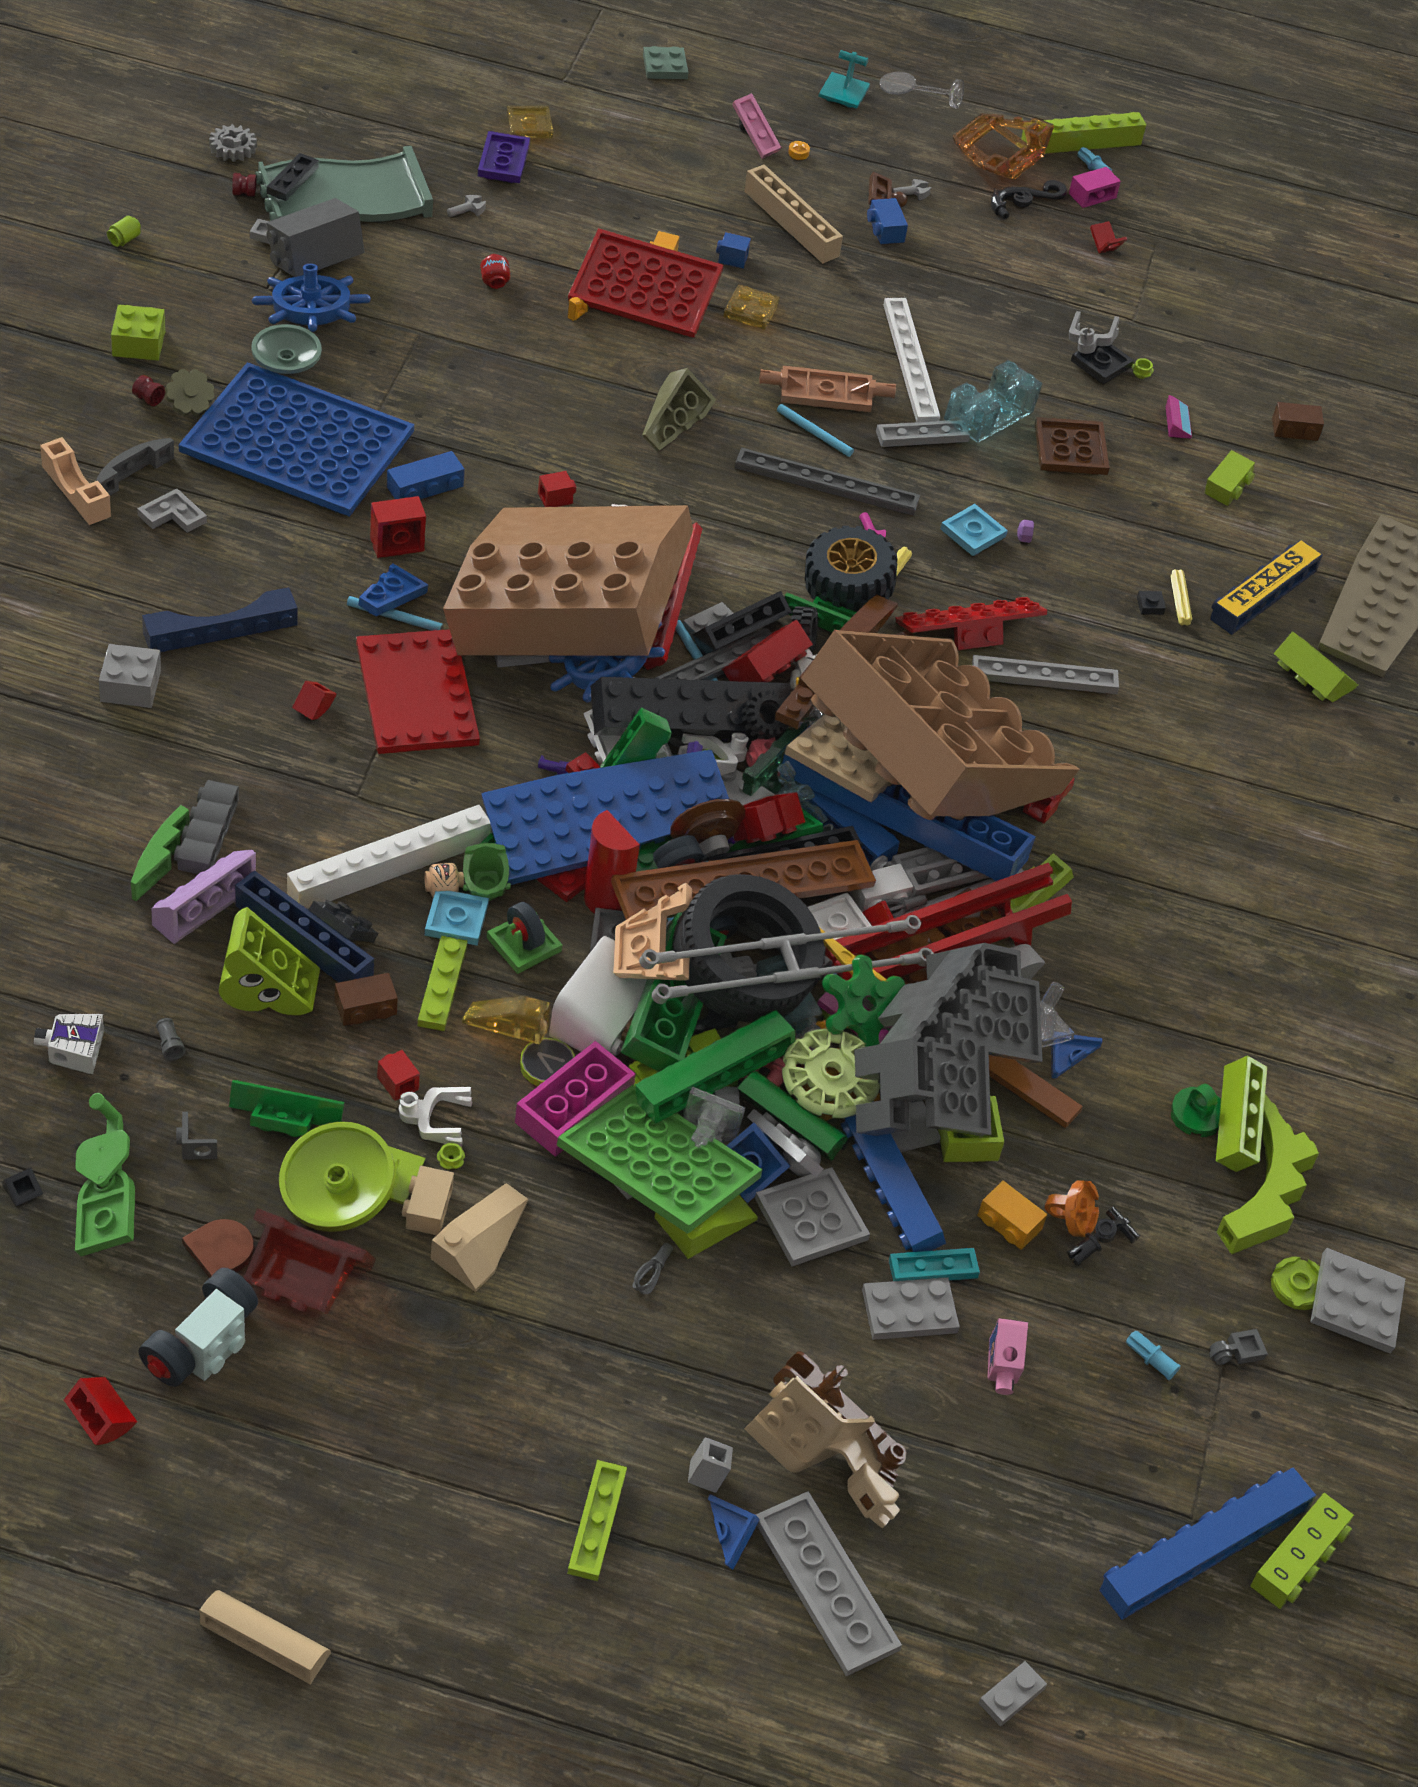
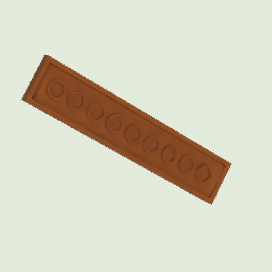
M858 840L631 872L624 875H613L611 880L626 920L642 909L650 910L658 904V899L665 895L668 897L679 891L677 887L684 883H687L692 888L693 899L706 884L728 875L745 874L763 877L782 885L798 898L872 888L876 883V879ZM677 913L667 916V918L675 917Z

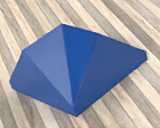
M756 1123L750 1125L727 1145V1147L762 1169L761 1178L740 1193L747 1203L755 1197L756 1192L764 1190L791 1167L777 1144Z

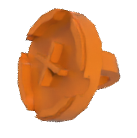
M1077 1180L1072 1184L1068 1195H1049L1044 1208L1050 1215L1065 1219L1068 1231L1072 1236L1085 1237L1086 1233L1091 1234L1097 1224L1099 1207H1095V1200H1098L1099 1195L1091 1181Z

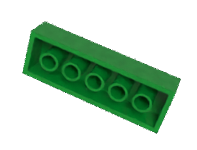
M681 912L677 913L666 927L665 952L673 951V934L677 921L682 915ZM710 928L714 946H723L727 936ZM647 979L620 1053L658 1072L684 1059L703 1003L693 993L684 997L670 998L664 1004H658L652 999V992L657 985L665 984L668 987L686 985L684 980Z

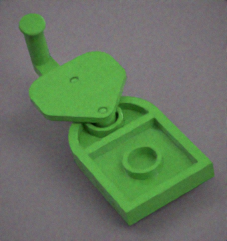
M95 1093L90 1097L89 1106L94 1110H99L107 1118L106 1134L87 1139L79 1146L76 1152V1170L88 1178L82 1186L77 1200L75 1252L80 1256L131 1242L134 1238L135 1185L133 1180L122 1170V1164L129 1156L130 1138L123 1131L122 1115L100 1093Z

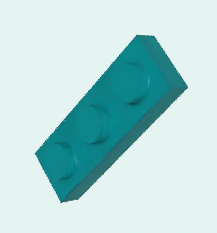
M974 1248L893 1253L889 1257L893 1281L948 1278L949 1280L976 1279L980 1273Z

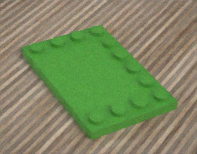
M631 1085L560 1135L557 1140L558 1147L687 1234L759 1180L762 1175L761 1168L677 1113L655 1124L637 1103L634 1085Z

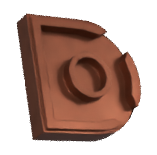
M220 1219L209 1222L182 1238V1244L209 1278L220 1268H229L238 1272L248 1264L253 1252L251 1233L244 1225L234 1220Z

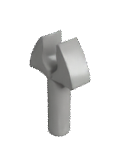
M913 179L911 186L892 188V193L900 191L905 195L914 194L919 200H923L930 195L931 187H928V182Z
M466 195L465 203L448 208L447 215L453 217L472 211L476 216H479L486 209V201L482 202V196Z

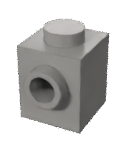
M705 1437L690 1460L688 1483L716 1493L731 1470L733 1447Z

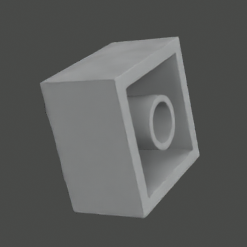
M109 644L99 678L100 702L152 708L161 673L160 650Z

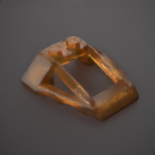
M981 113L952 137L957 146L976 166L1000 176L1016 179L1044 156L1054 126L1037 118L1023 121L1022 117L1015 116L1014 120L1004 119L1003 115ZM1005 127L1023 129L1027 143ZM994 129L1021 149L1008 159L996 153L989 157L973 144Z

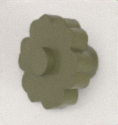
M185 369L173 373L170 379L171 382L165 388L166 400L173 403V410L182 416H187L190 412L194 416L205 413L209 408V403L214 399V386L207 382V375L200 373L197 369L191 370L190 373Z

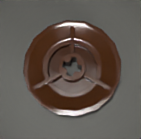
M714 799L699 803L675 818L670 826V835L673 839L692 835L699 844L717 835H725L727 840L735 835L738 826L745 818V807L739 801L732 799Z

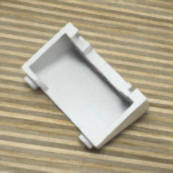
M603 936L561 990L553 1006L549 1036L581 1052L596 1041L612 1055L617 1056L623 1046V1041L621 1040L622 1032L635 1014L647 979L619 978L613 973L615 940L607 936Z

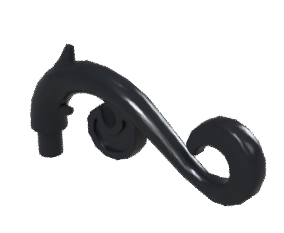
M1056 180L1046 181L1042 188L1043 191L1019 186L1005 187L1000 190L994 188L991 207L996 215H1000L1005 220L1009 217L1005 206L1006 202H1003L1005 198L1013 196V203L1015 205L1027 207L1031 205L1033 197L1063 199L1066 196L1067 188L1063 183ZM1053 189V190H1056L1057 192H1056V193H1049L1048 190Z

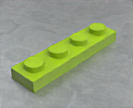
M441 936L417 1026L445 1031L467 950V940Z
M597 1460L567 1574L598 1581L627 1467Z

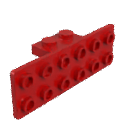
M1019 597L1013 602L996 600L991 605L973 603L968 608L951 606L945 611L928 609L926 613L922 614L905 612L903 616L895 617L896 623L911 633L954 627V643L957 650L1002 645L1003 621L1047 615V609L1040 606L1039 603L1031 601L1028 597Z

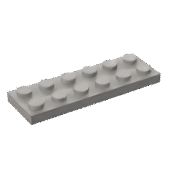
M809 1491L756 1514L760 1519L757 1524L758 1529L846 1676L901 1650L902 1644Z

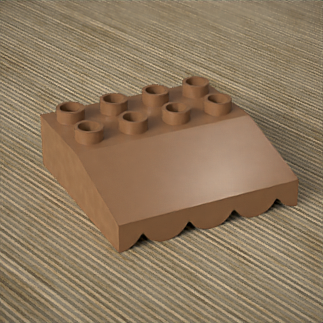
M688 505L503 508L471 544L443 608L457 655L648 656L693 532Z
M834 630L801 678L815 693L811 698L813 705L828 716H837L846 726L843 731L845 739L860 750H869L878 760V763L875 765L877 773L892 784L902 785L911 795L908 800L910 808L916 814L928 820H933L936 816H951L958 820H962L965 816H991L1063 793L1080 770L1069 763L1054 764L1055 753L1050 739L1044 733L1037 730L1022 731L1021 713L1011 700L1003 697L990 699V684L987 676L976 666H958V650L951 639Z

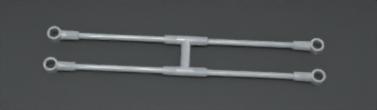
M909 915L905 920L888 922L886 925L810 935L802 933L764 938L757 942L682 952L666 951L657 953L652 949H648L641 955L639 962L643 968L652 969L656 964L674 962L676 959L757 948L762 950L780 948L789 970L776 972L769 976L689 987L687 985L668 987L665 984H659L652 992V999L658 1004H664L670 998L684 997L690 993L769 982L777 984L818 978L820 975L853 971L852 964L826 968L812 967L799 969L791 946L806 944L809 941L884 931L889 933L905 931L908 934H914L921 926V921L917 916ZM922 948L918 953L872 961V968L897 964L902 966L918 964L919 966L926 967L927 955L934 953L929 948Z

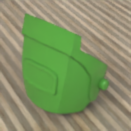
M481 843L466 847L463 861V874L466 885H463V891H468L470 895L489 898L490 901L498 896H503L505 890L510 889V883H507L509 862L504 845Z

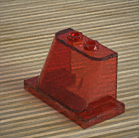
M257 1208L253 1220L265 1229L244 1279L249 1284L263 1289L262 1295L278 1302L280 1297L291 1300L289 1306L306 1312L309 1307L328 1314L355 1263L372 1270L376 1258L364 1249L341 1240H332L291 1224L282 1217Z

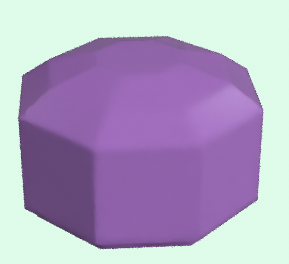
M1022 520L1017 531L1019 542H1031L1034 529L1033 521Z

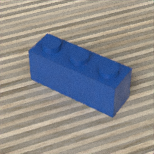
M450 451L388 469L387 488L394 499L416 496L423 499L463 487L465 469L455 454Z

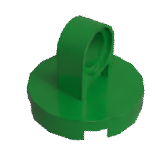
M1201 1084L1198 1087H1188L1175 1095L1171 1105V1119L1176 1127L1189 1135L1191 1132L1201 1134L1200 1137H1208L1219 1131L1221 1099L1216 1095L1211 1086Z

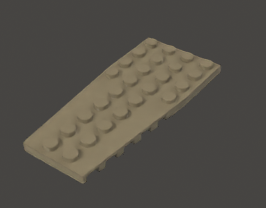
M1380 515L1357 554L1322 635L1318 649L1375 675L1384 677L1390 666L1392 667L1397 656L1403 652L1406 644L1413 638L1418 629V530L1397 522L1392 518Z

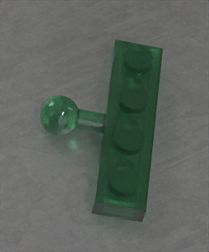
M803 722L798 729L788 727L783 736L778 741L775 740L765 754H760L757 761L751 767L745 769L742 775V781H744L743 793L752 796L761 786L773 794L779 792L781 781L777 776L778 770L782 766L786 747L807 728L806 723Z

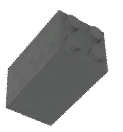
M337 198L267 222L268 231L266 235L271 247L270 259L274 265L294 277L304 275L303 266L305 264H315L318 266V270L365 253L359 211Z

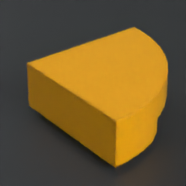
M574 297L569 300L568 318L572 321L588 312V305L580 298Z

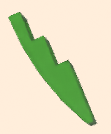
M180 805L164 821L140 857L131 880L133 900L137 901L172 869L171 856L174 855L177 845H181L180 836L185 825L189 826L190 824L189 810L184 806Z

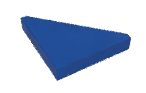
M1053 1032L1051 1037L1052 1078L1056 1079L1100 1048L1102 1038Z
M710 1494L708 1500L711 1503L717 1535L722 1545L725 1565L733 1570L760 1519L757 1515Z

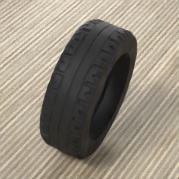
M735 874L715 879L699 890L690 902L689 907L677 921L673 934V951L682 952L715 947L710 934V922L713 918L723 915H734L750 919L763 926L774 937L802 933L806 935L818 934L821 931L808 907L787 888L763 877ZM823 940L809 941L806 944L791 946L799 969L824 968L825 945ZM719 954L690 957L689 979L684 980V982L689 987L747 979V977L733 970ZM821 975L818 978L777 984L769 982L693 994L704 1005L720 1015L733 1020L752 1023L775 1010L782 1017L793 1012L811 992Z

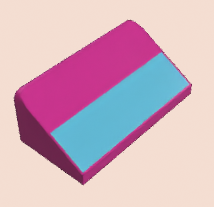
M1169 395L1165 406L1169 437L1191 439L1192 433L1188 406Z

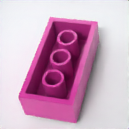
M594 1041L517 1103L515 1123L556 1157L563 1151V1149L557 1146L558 1137L628 1087L634 1085L636 1073L598 1042Z

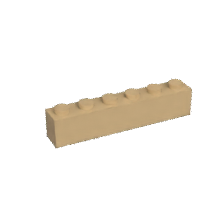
M765 165L747 171L744 192L822 264L840 256L843 236Z

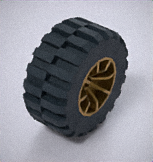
M848 525L842 526L840 529L835 527L828 530V533L823 532L817 539L812 541L806 553L805 583L807 592L813 600L816 597H820L825 602H832L833 606H842L858 612L876 594L889 600L896 586L898 558L894 547L881 534L877 535L871 529L864 530L861 526L849 528Z

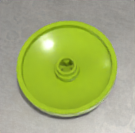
M352 1122L328 1123L304 1134L287 1152L279 1173L280 1192L292 1215L310 1228L328 1232L349 1230L372 1219L389 1200L396 1180L395 1162L386 1142L372 1129Z

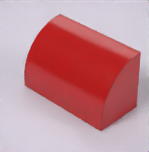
M106 1377L80 1378L64 1399V1402L95 1445H103L118 1439L138 1422Z

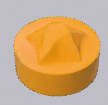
M802 141L790 143L788 151L790 157L796 160L808 158L810 147L807 143Z

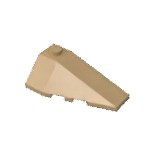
M507 1183L451 1221L432 1240L431 1260L476 1292L495 1273L498 1262L508 1246L512 1232L516 1229L528 1203V1198Z

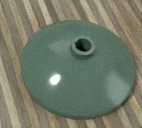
M281 324L261 330L254 337L251 350L256 362L267 370L279 374H296L310 369L319 361L322 347L318 337L308 329L296 325Z

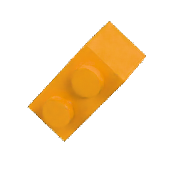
M1002 1181L982 1200L977 1216L987 1226L994 1228L1003 1235L1009 1243L1016 1245L1022 1250L1043 1229L1047 1213L1005 1181Z

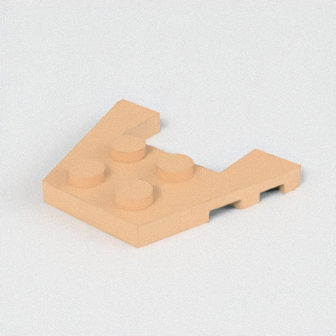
M687 883L677 887L679 891L668 897L665 895L658 899V904L650 910L642 909L616 926L613 970L616 976L633 979H689L690 958L656 964L652 969L643 968L639 962L645 950L652 949L657 953L665 952L667 916L686 911L692 901V888Z

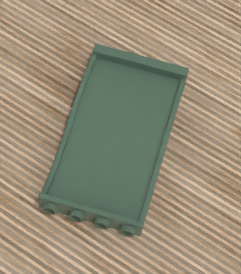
M404 146L401 153L370 160L350 161L315 158L319 160V167L287 201L267 194V186L292 160L264 166L263 161L258 162V171H255L256 184L260 185L261 198H265L266 212H270V221L333 198H337L359 211L360 221H390L422 214L424 218L432 217L433 198L412 146Z

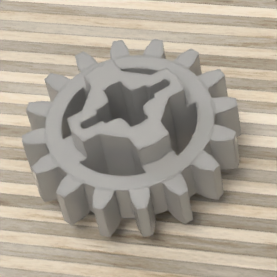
M233 124L229 127L223 125L222 130L216 128L215 133H210L209 148H211V153H216L217 158L223 156L224 161L228 158L232 162L238 159L244 161V157L251 158V154H255L257 138H255L254 133H250L249 128L243 130L241 125L238 128H235Z

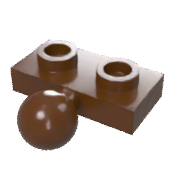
M873 172L869 178L868 204L871 205L872 200L896 198L899 206L904 207L907 204V196L900 191L892 193V180Z

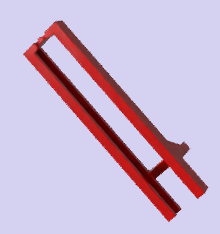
M1045 863L878 924L886 925L888 922L905 920L909 915H915L920 919L921 926L914 934H908L905 931L891 933L884 931L836 939V941L854 956L862 955L995 906L1002 915V918L901 955L918 953L922 948H929L936 954L981 943L991 944L1007 937H1011L1015 946L1021 944H1029L1031 946L1032 929L1070 915L1072 900L1068 894L1019 912H1012L1011 900L1053 885V880L1050 877L1053 869L1049 863ZM825 946V956L833 961L832 966H841L842 964ZM897 964L872 969L888 979L891 976L901 977L926 967L919 966L918 964L904 966ZM849 971L837 973L844 980L852 978Z

